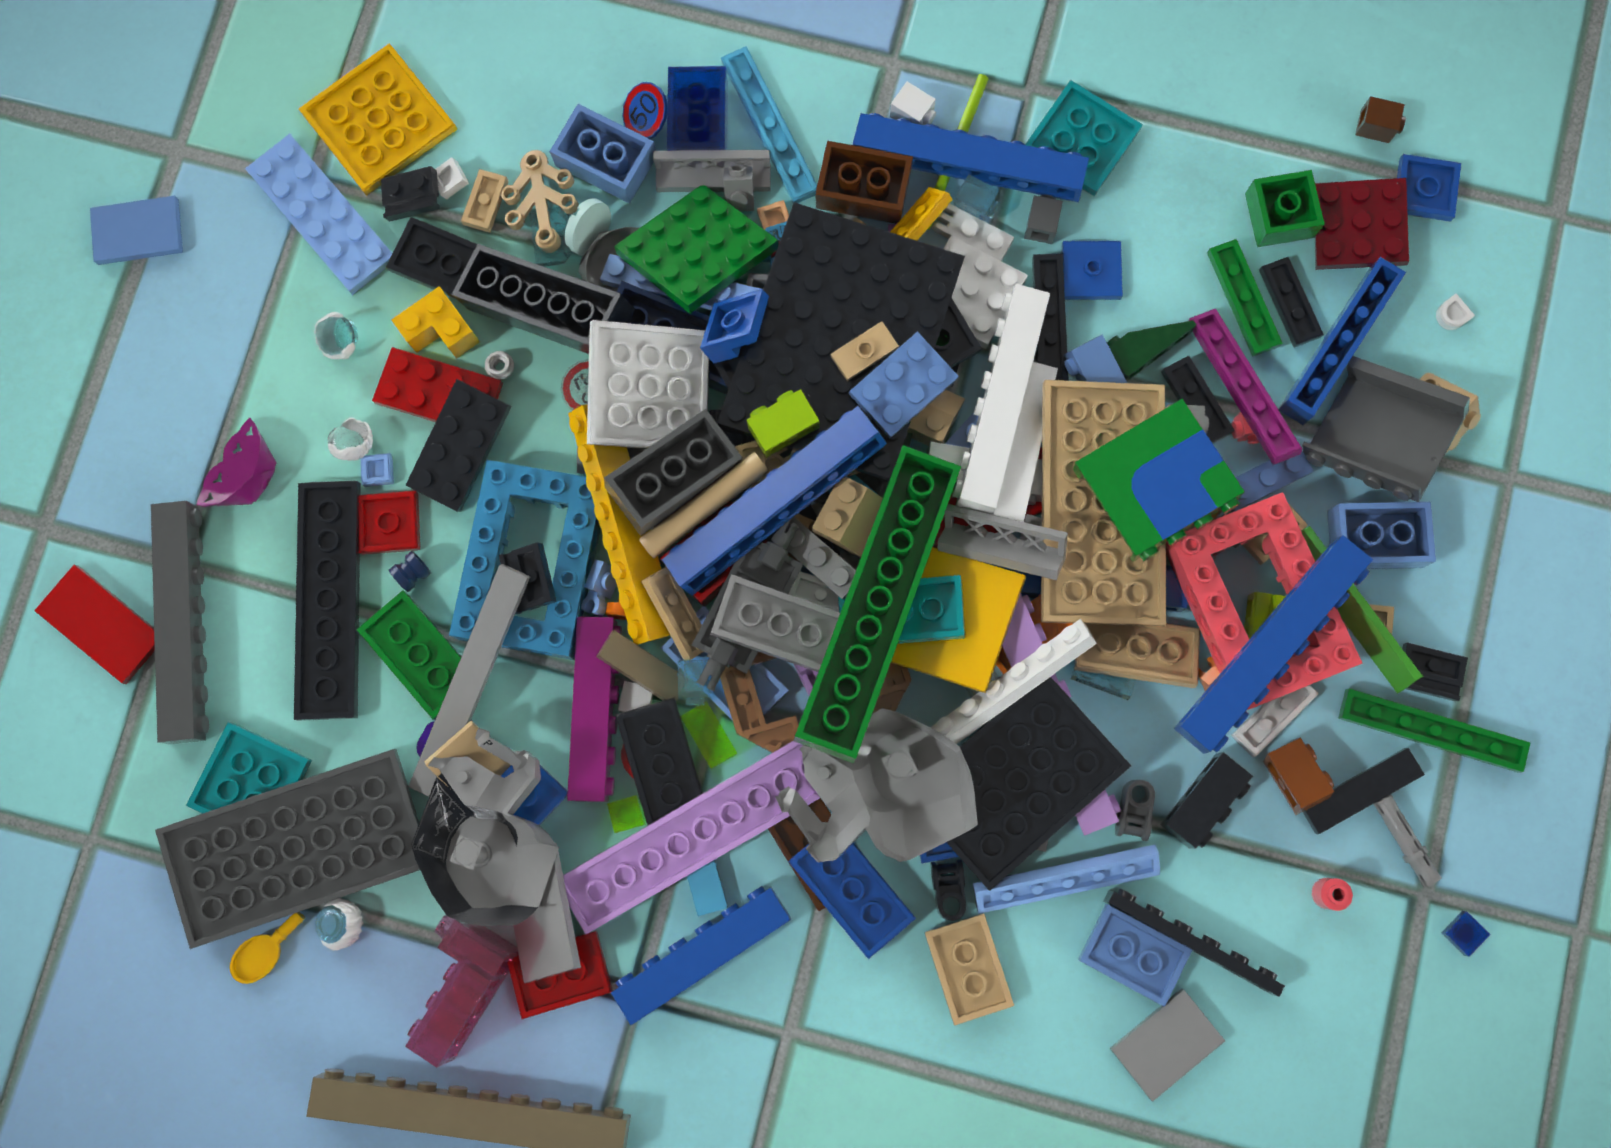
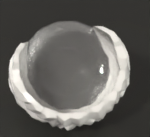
M348 418L341 426L334 428L328 436V449L334 457L340 460H359V458H363L365 454H368L373 444L372 430L368 423L365 421L361 422L355 418Z

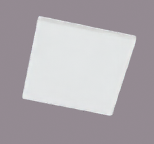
M598 320L590 321L587 445L649 448L703 410H708L709 358L700 349L705 330Z

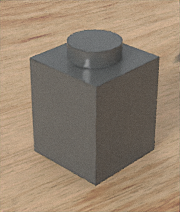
M1034 195L1024 239L1052 244L1057 232L1063 201L1056 200L1051 195Z

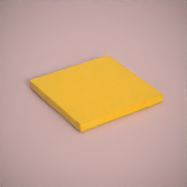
M390 43L299 108L302 115L366 196L381 186L382 178L396 175L457 130L453 121Z
M932 547L921 578L961 575L965 638L897 644L891 663L986 693L1026 576L977 560L941 552L937 548Z

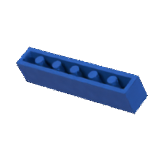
M1382 257L1369 268L1278 409L1280 412L1301 425L1306 424L1314 417L1406 274L1405 271Z
M763 886L759 887L747 895L750 901L739 908L737 903L733 904L721 912L723 919L713 925L709 920L694 930L697 936L686 942L683 937L669 946L668 949L671 953L663 959L656 955L642 964L644 971L634 977L630 972L615 983L618 988L611 992L629 1024L633 1025L790 921V915L773 888L770 887L765 890Z

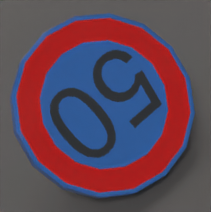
M642 82L632 88L623 104L622 117L624 127L648 139L657 136L663 129L667 119V99L659 86L651 82Z

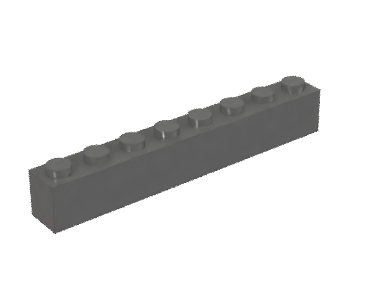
M188 501L151 504L157 743L164 744L206 741V733L209 730V720L205 715L208 690L204 685L207 660L203 655L206 631L204 626H202L205 602L201 596V584L204 582V573L200 567V555L203 553V544L199 538V526L202 524V515L198 506Z

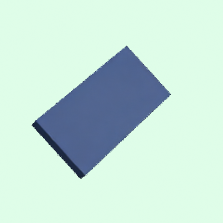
M854 843L839 858L833 861L817 862L806 850L807 846L788 861L868 959L916 919Z

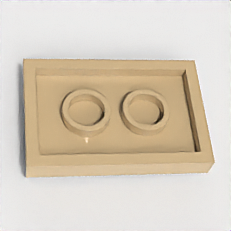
M984 913L924 932L954 1026L1014 1006Z

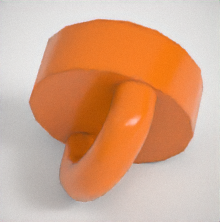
M619 599L618 602L607 603L605 614L608 617L627 621Z

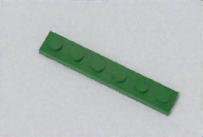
M1350 688L1345 689L1338 719L1517 773L1524 772L1530 748V742Z

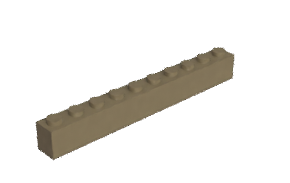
M325 1069V1073L313 1077L306 1117L528 1148H626L631 1115L623 1114L624 1110L617 1107H605L604 1111L593 1110L592 1105L588 1103H573V1107L563 1106L560 1100L544 1098L542 1102L530 1101V1096L523 1094H512L511 1098L498 1097L499 1092L493 1090H480V1094L469 1093L468 1088L464 1086H449L448 1090L436 1088L437 1083L420 1081L417 1085L406 1084V1079L399 1077H388L386 1081L375 1080V1075L370 1073H356L355 1077L345 1076L344 1070Z

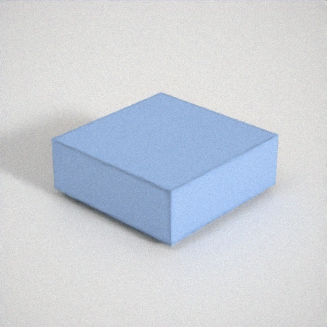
M390 453L366 455L360 458L361 481L364 487L394 484L393 457Z

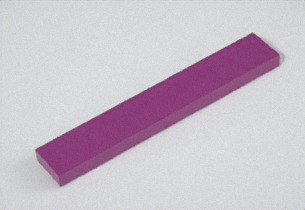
M1216 308L1189 318V321L1193 320L1197 324L1192 331L1271 463L1275 465L1300 455L1303 450Z

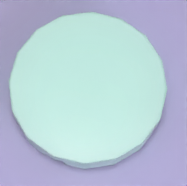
M596 198L587 199L580 203L577 207L580 211L576 216L572 214L565 229L566 245L570 247L569 250L579 256H583L589 250L588 248L600 233L609 230L611 223L609 206Z

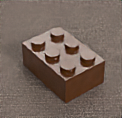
M827 141L815 194L816 209L897 224L903 214L913 156Z

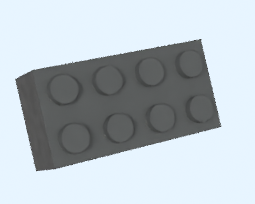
M705 409L604 477V486L639 535L642 536L739 464L743 457Z

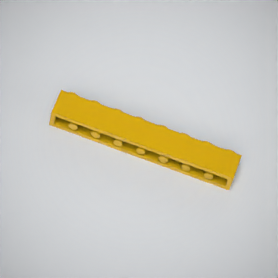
M588 404L581 405L568 413L570 418L569 425L577 442L578 457L583 464L586 474V485L591 492L594 502L595 517L599 521L603 534V545L608 552L611 562V574L616 580L619 602L624 609L628 622V633L636 645L671 636L641 582L661 570L658 556L652 558L639 541L642 536L639 535L604 486V477L630 460L627 447L587 445Z

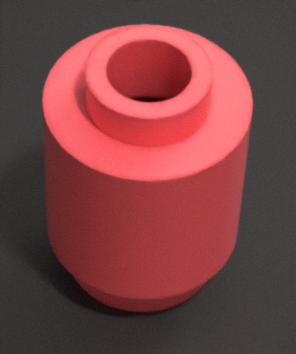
M1322 878L1312 888L1314 902L1323 909L1340 911L1346 909L1352 902V889L1342 879Z

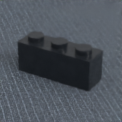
M1224 752L1216 753L1160 825L1189 849H1196L1198 846L1203 848L1213 836L1211 829L1217 822L1221 824L1230 815L1232 809L1229 806L1236 798L1240 800L1251 787L1248 782L1253 775Z

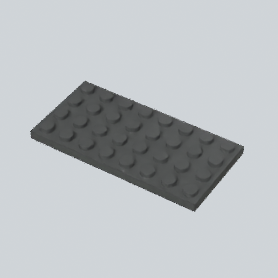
M397 749L362 759L155 830L190 949L420 870L411 845L419 825V820Z

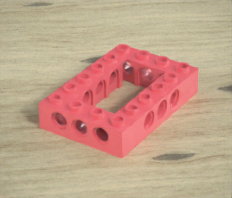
M1283 492L1214 519L1198 530L1196 527L1185 531L1186 537L1171 546L1166 542L1168 560L1219 673L1224 670L1247 643L1249 637L1211 554L1216 556L1229 547L1238 543L1241 545L1246 544L1253 538L1267 532L1268 535L1262 541V548L1265 555H1269L1278 575L1276 580L1278 583H1282L1286 594L1292 590L1315 563L1314 557ZM1333 607L1327 614L1330 618L1328 623L1319 632L1313 630L1308 636L1309 645L1317 648L1290 658L1286 662L1290 666L1286 673L1278 680L1273 678L1266 686L1270 690L1268 694L1258 704L1253 702L1247 710L1363 664L1338 609Z

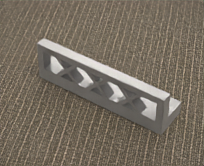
M769 150L653 151L657 192H692L701 185L707 186L713 192H724V167H730L733 164L753 167L754 192L771 191Z
M948 504L945 511V528L938 540V551L1057 580L1066 558L1068 533ZM954 517L964 519L969 525L955 524ZM983 525H991L998 532H988ZM1012 533H1023L1028 539H1017ZM1042 540L1059 542L1058 548L1047 546Z

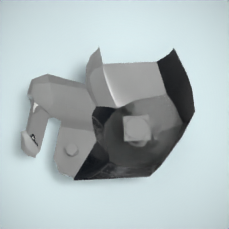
M478 728L475 737L478 741V746L512 765L514 772L503 778L467 756L459 758L434 757L428 766L438 768L441 773L435 779L411 845L415 860L428 888L447 917L473 925H517L538 909L559 847L540 825L514 815L541 780L539 760L528 751H514L490 738L489 731Z

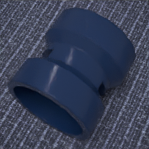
M413 551L405 556V563L395 564L388 570L406 592L415 587V582L418 581L417 578L425 579L431 574L426 564Z

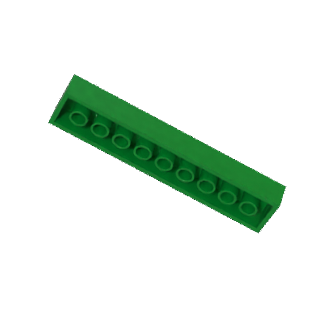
M902 445L797 728L794 742L854 763L961 466Z

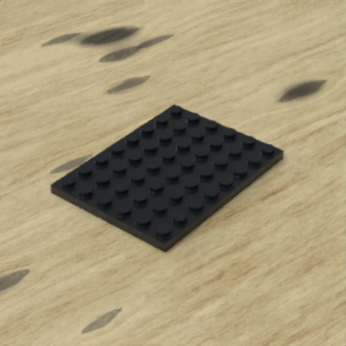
M794 202L763 289L768 294L769 299L757 341L743 347L717 421L718 426L753 437L747 425L750 413L765 405L768 408L777 403L776 399L787 391L792 390L795 393L801 389L819 419L820 428L785 448L795 451L805 448L815 440L820 432L828 430L837 423L844 413L852 411L859 406L849 395V391L891 355L889 354L847 381L831 358V354L881 321L899 347L918 331L935 350L965 256ZM859 406L887 444L854 470L889 481L911 421L889 438Z

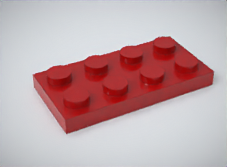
M392 347L372 401L377 405L436 422L456 379L496 399L500 395L503 382L496 378Z

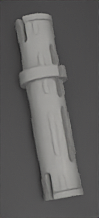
M1390 794L1374 803L1373 805L1404 854L1402 858L1405 863L1411 865L1422 886H1430L1441 880L1442 877L1427 855L1429 851L1416 838L1393 796Z

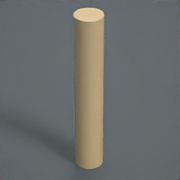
M753 452L642 536L639 541L652 558H656L768 473L769 470L758 455Z

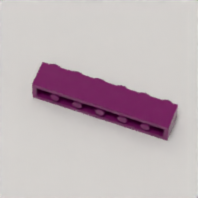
M577 617L567 801L609 802V796L614 795L615 780L614 777H610V765H615L616 747H611L612 734H617L618 727L616 716H613V705L618 704L619 686L614 685L615 674L620 672L596 657L611 631L615 630L622 635V626H617L618 622L613 617Z

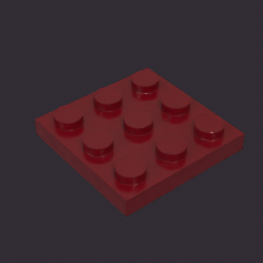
M1406 178L1315 183L1325 224L1315 236V270L1371 267L1380 257L1395 266L1408 265L1409 241Z

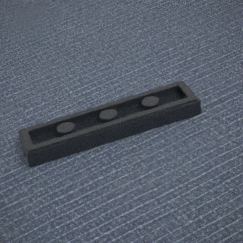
M1404 748L1334 787L1333 790L1335 792L1329 799L1303 811V814L1315 834H1321L1425 774L1410 749Z

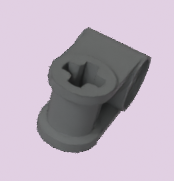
M1131 780L1124 785L1120 802L1121 812L1117 814L1119 822L1115 824L1116 836L1127 834L1141 837L1142 841H1148L1152 829V812L1155 799V790L1149 782ZM1137 785L1142 786L1145 790V797L1139 803L1135 802L1131 795L1132 789ZM1128 823L1139 824V827L1130 826Z

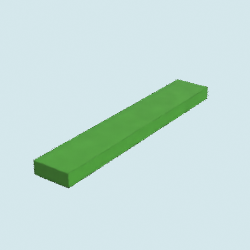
M1309 526L1301 532L1316 561L1326 550V547ZM1352 584L1346 591L1350 594L1349 598L1338 608L1342 620L1398 694L1423 676L1355 585Z

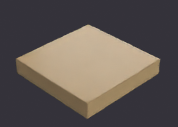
M472 720L424 761L425 765L437 777L441 774L440 770L428 766L434 757L459 758L467 756L499 776L511 766L509 763L478 746V741L475 737L479 727Z

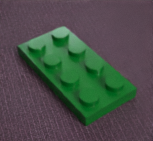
M402 590L362 624L357 631L432 720H436L460 662L461 655L407 592Z

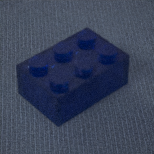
M726 66L668 67L667 151L727 150L728 79Z

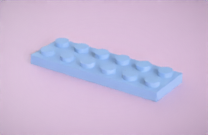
M290 133L245 168L352 295L386 269L392 252Z

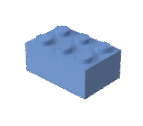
M577 104L549 152L556 167L567 169L572 175L630 204L654 163L653 151H656L654 141Z
M1431 502L1342 503L1327 511L1330 544L1333 540L1344 535L1373 559L1367 566V569L1424 568L1436 562Z

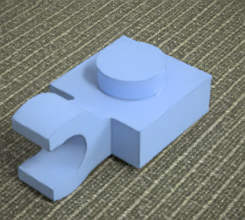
M595 559L584 585L585 588L589 589V592L582 602L581 610L603 617L607 605L605 598L611 599L617 586L616 580L611 574V565Z

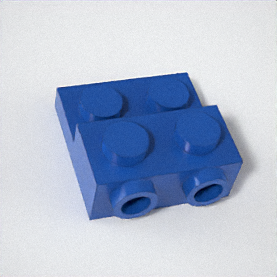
M763 288L713 304L700 349L713 364L738 357L741 346L757 341L769 299L768 294Z

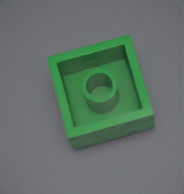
M1312 170L1254 179L1245 193L1257 247L1311 239L1325 225Z

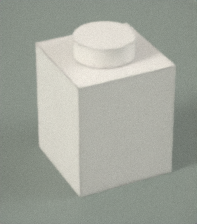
M907 81L891 103L890 117L895 120L900 118L907 119L912 123L920 125L931 124L936 116L934 111L936 99Z

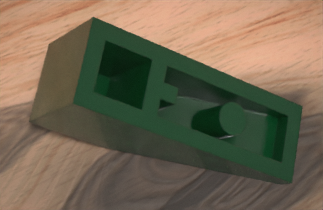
M1192 320L1128 332L1121 338L1116 335L1107 344L1128 382L1189 336L1197 324Z

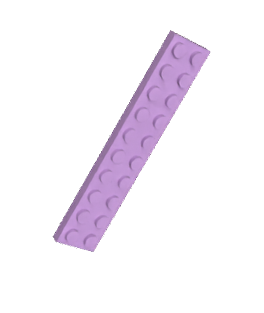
M791 741L564 874L569 907L584 933H590L789 817L788 812L781 811L775 798L786 787L789 786L791 789L796 790L807 805L820 799V796L804 776L805 767L802 752L799 750L803 745Z

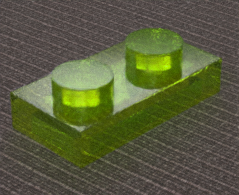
M707 701L681 715V719L711 769L738 754Z

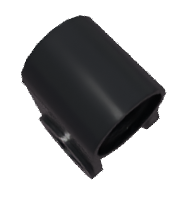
M958 859L956 863L938 865L936 862H931V878L938 914L945 920L954 921L960 919L966 911L965 877L962 860ZM954 873V876L942 877L941 874ZM948 897L955 898L959 903L958 912L952 916L946 914L943 910V902Z

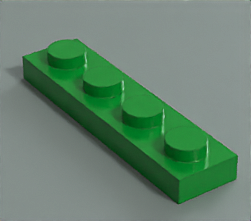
M1237 239L1209 248L1207 255L1252 357L1280 347L1283 344Z

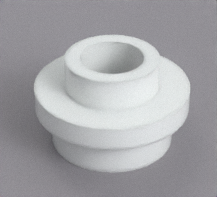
M496 351L486 358L485 370L490 377L504 380L513 373L514 361L508 353ZM498 363H505V367L502 370L498 371L495 369Z

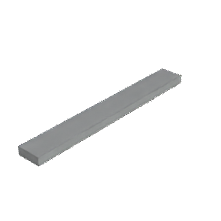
M504 564L499 565L413 773L409 788L429 797L437 776L425 765L424 761L471 721L530 576Z

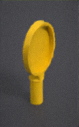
M301 912L294 913L278 929H275L272 935H256L242 943L231 958L230 973L232 977L240 983L249 984L269 974L279 960L281 953L280 943L286 940L287 936L305 920V916Z

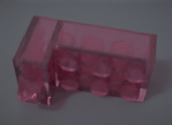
M447 915L443 916L434 931L442 938L437 948L457 960L458 963L451 964L445 972L443 980L446 982L439 992L435 991L425 1005L428 1011L422 1020L417 1019L410 1028L407 1035L411 1038L405 1046L436 1068L455 1060L508 975L509 967L507 962L509 960L512 961L514 957L519 955L518 948L486 926L468 924L447 917Z

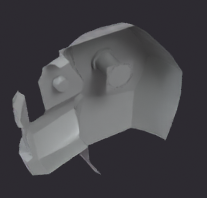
M884 708L872 713L854 763L805 745L799 749L802 752L805 778L832 812L828 822H821L799 793L789 786L780 791L778 796H775L781 811L789 813L808 839L809 845L806 850L817 862L836 860L865 830L878 850L885 856L902 862L911 860L966 833L978 825L973 781L960 746L935 729L901 713Z

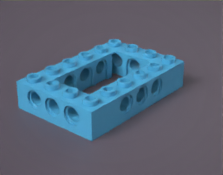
M487 460L449 636L467 642L470 638L495 574L501 564L499 555L503 554L505 546L508 547L509 541L506 538L509 523L515 514V507L509 500L510 497L524 499L530 504H534L535 501L553 504L560 509H563L565 506L568 509L552 582L557 602L547 606L545 621L514 616L501 648L574 660L577 617H583L584 611L581 610V605L589 590L584 585L594 564L601 530L599 521L595 517L592 495L586 485V476Z

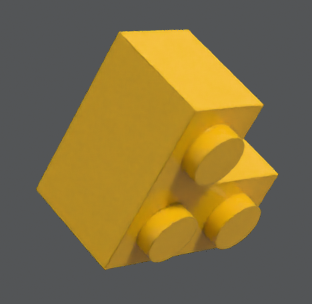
M440 286L391 319L416 353L439 337L456 359L480 343Z

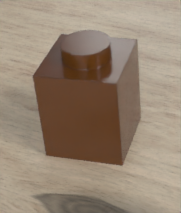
M1370 96L1360 111L1355 135L1389 143L1404 128L1406 117L1402 115L1405 104Z

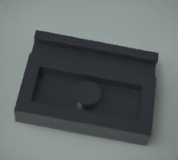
M432 166L381 179L382 206L385 207L383 218L389 222L440 209L439 204H437V197H439L437 170Z
M536 542L513 550L510 553L499 555L501 564L530 576L515 614H521L524 611L557 602L543 543Z
M1411 643L1403 644V651L1423 676L1406 689L1451 701H1460L1461 696H1459L1460 688L1463 686L1468 657Z

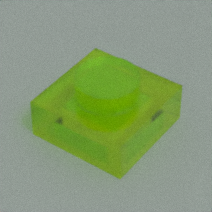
M638 795L607 803L614 833L646 825Z

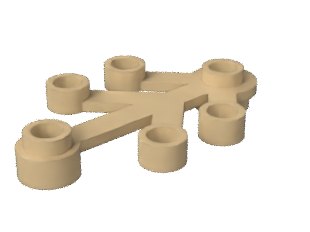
M533 150L526 153L521 159L520 167L522 172L513 185H507L501 191V197L506 204L515 205L520 201V193L531 180L532 188L517 210H511L505 215V222L512 230L521 229L524 226L525 218L535 205L539 230L535 237L536 244L543 252L553 253L559 249L561 237L554 228H551L547 200L561 207L566 214L575 213L579 203L572 194L563 195L544 185L543 176L556 181L562 189L572 187L574 177L567 169L558 170L548 165L547 156L542 151ZM568 176L567 180L561 182L563 177ZM514 192L512 197L507 198L510 193ZM572 201L570 206L565 207L567 202ZM518 217L516 222L511 223L514 218Z

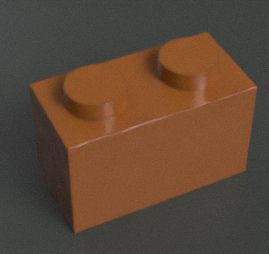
M1301 737L1268 753L1263 760L1295 815L1329 799L1335 792L1333 790L1334 783L1330 775L1326 771H1321L1316 763L1317 756L1313 748L1309 744H1304Z

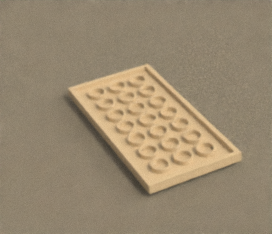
M1044 380L1042 391V527L1067 532L1068 536L1066 558L1057 580L1041 577V622L1074 624L1081 619L1085 624L1166 626V543L1157 548L1159 553L1144 562L1139 558L1132 562L1130 558L1133 553L1085 479L1079 480L1073 471L1076 461L1164 410L1165 385ZM1048 539L1042 540L1047 546L1058 548L1059 542Z

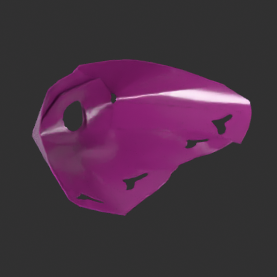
M251 418L247 419L240 430L227 442L224 447L223 461L208 472L196 503L197 506L212 507L253 504L268 486L277 463ZM250 427H252L253 435L246 436V433L249 432ZM239 443L240 448L242 450L233 454V451L237 449V444ZM221 473L222 482L213 483L214 480L218 479V475ZM209 493H212L213 499L205 502L209 498Z

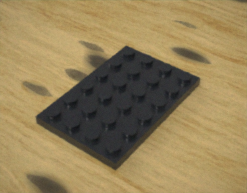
M1049 677L985 723L960 746L973 781L978 825L946 843L990 891L1129 769L1131 765L1059 685Z

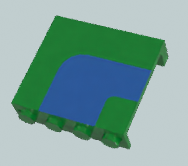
M1183 399L1075 462L1073 468L1079 480L1085 479L1133 554L1130 558L1132 562L1139 558L1143 562L1159 553L1157 548L1168 542L1171 546L1186 537L1185 531L1195 526L1198 530L1213 521L1212 515L1222 510L1225 514L1236 508L1240 504L1238 500L1245 492Z

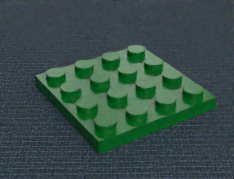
M701 185L614 247L619 257L691 314L777 251L779 242L778 239L707 186Z

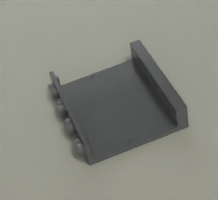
M1352 356L1347 365L1348 377L1311 443H1303V453L1312 465L1318 467L1327 466L1345 478L1355 477L1373 489L1383 488L1392 492L1394 496L1401 500L1408 501L1411 499L1419 502L1469 412L1470 397Z

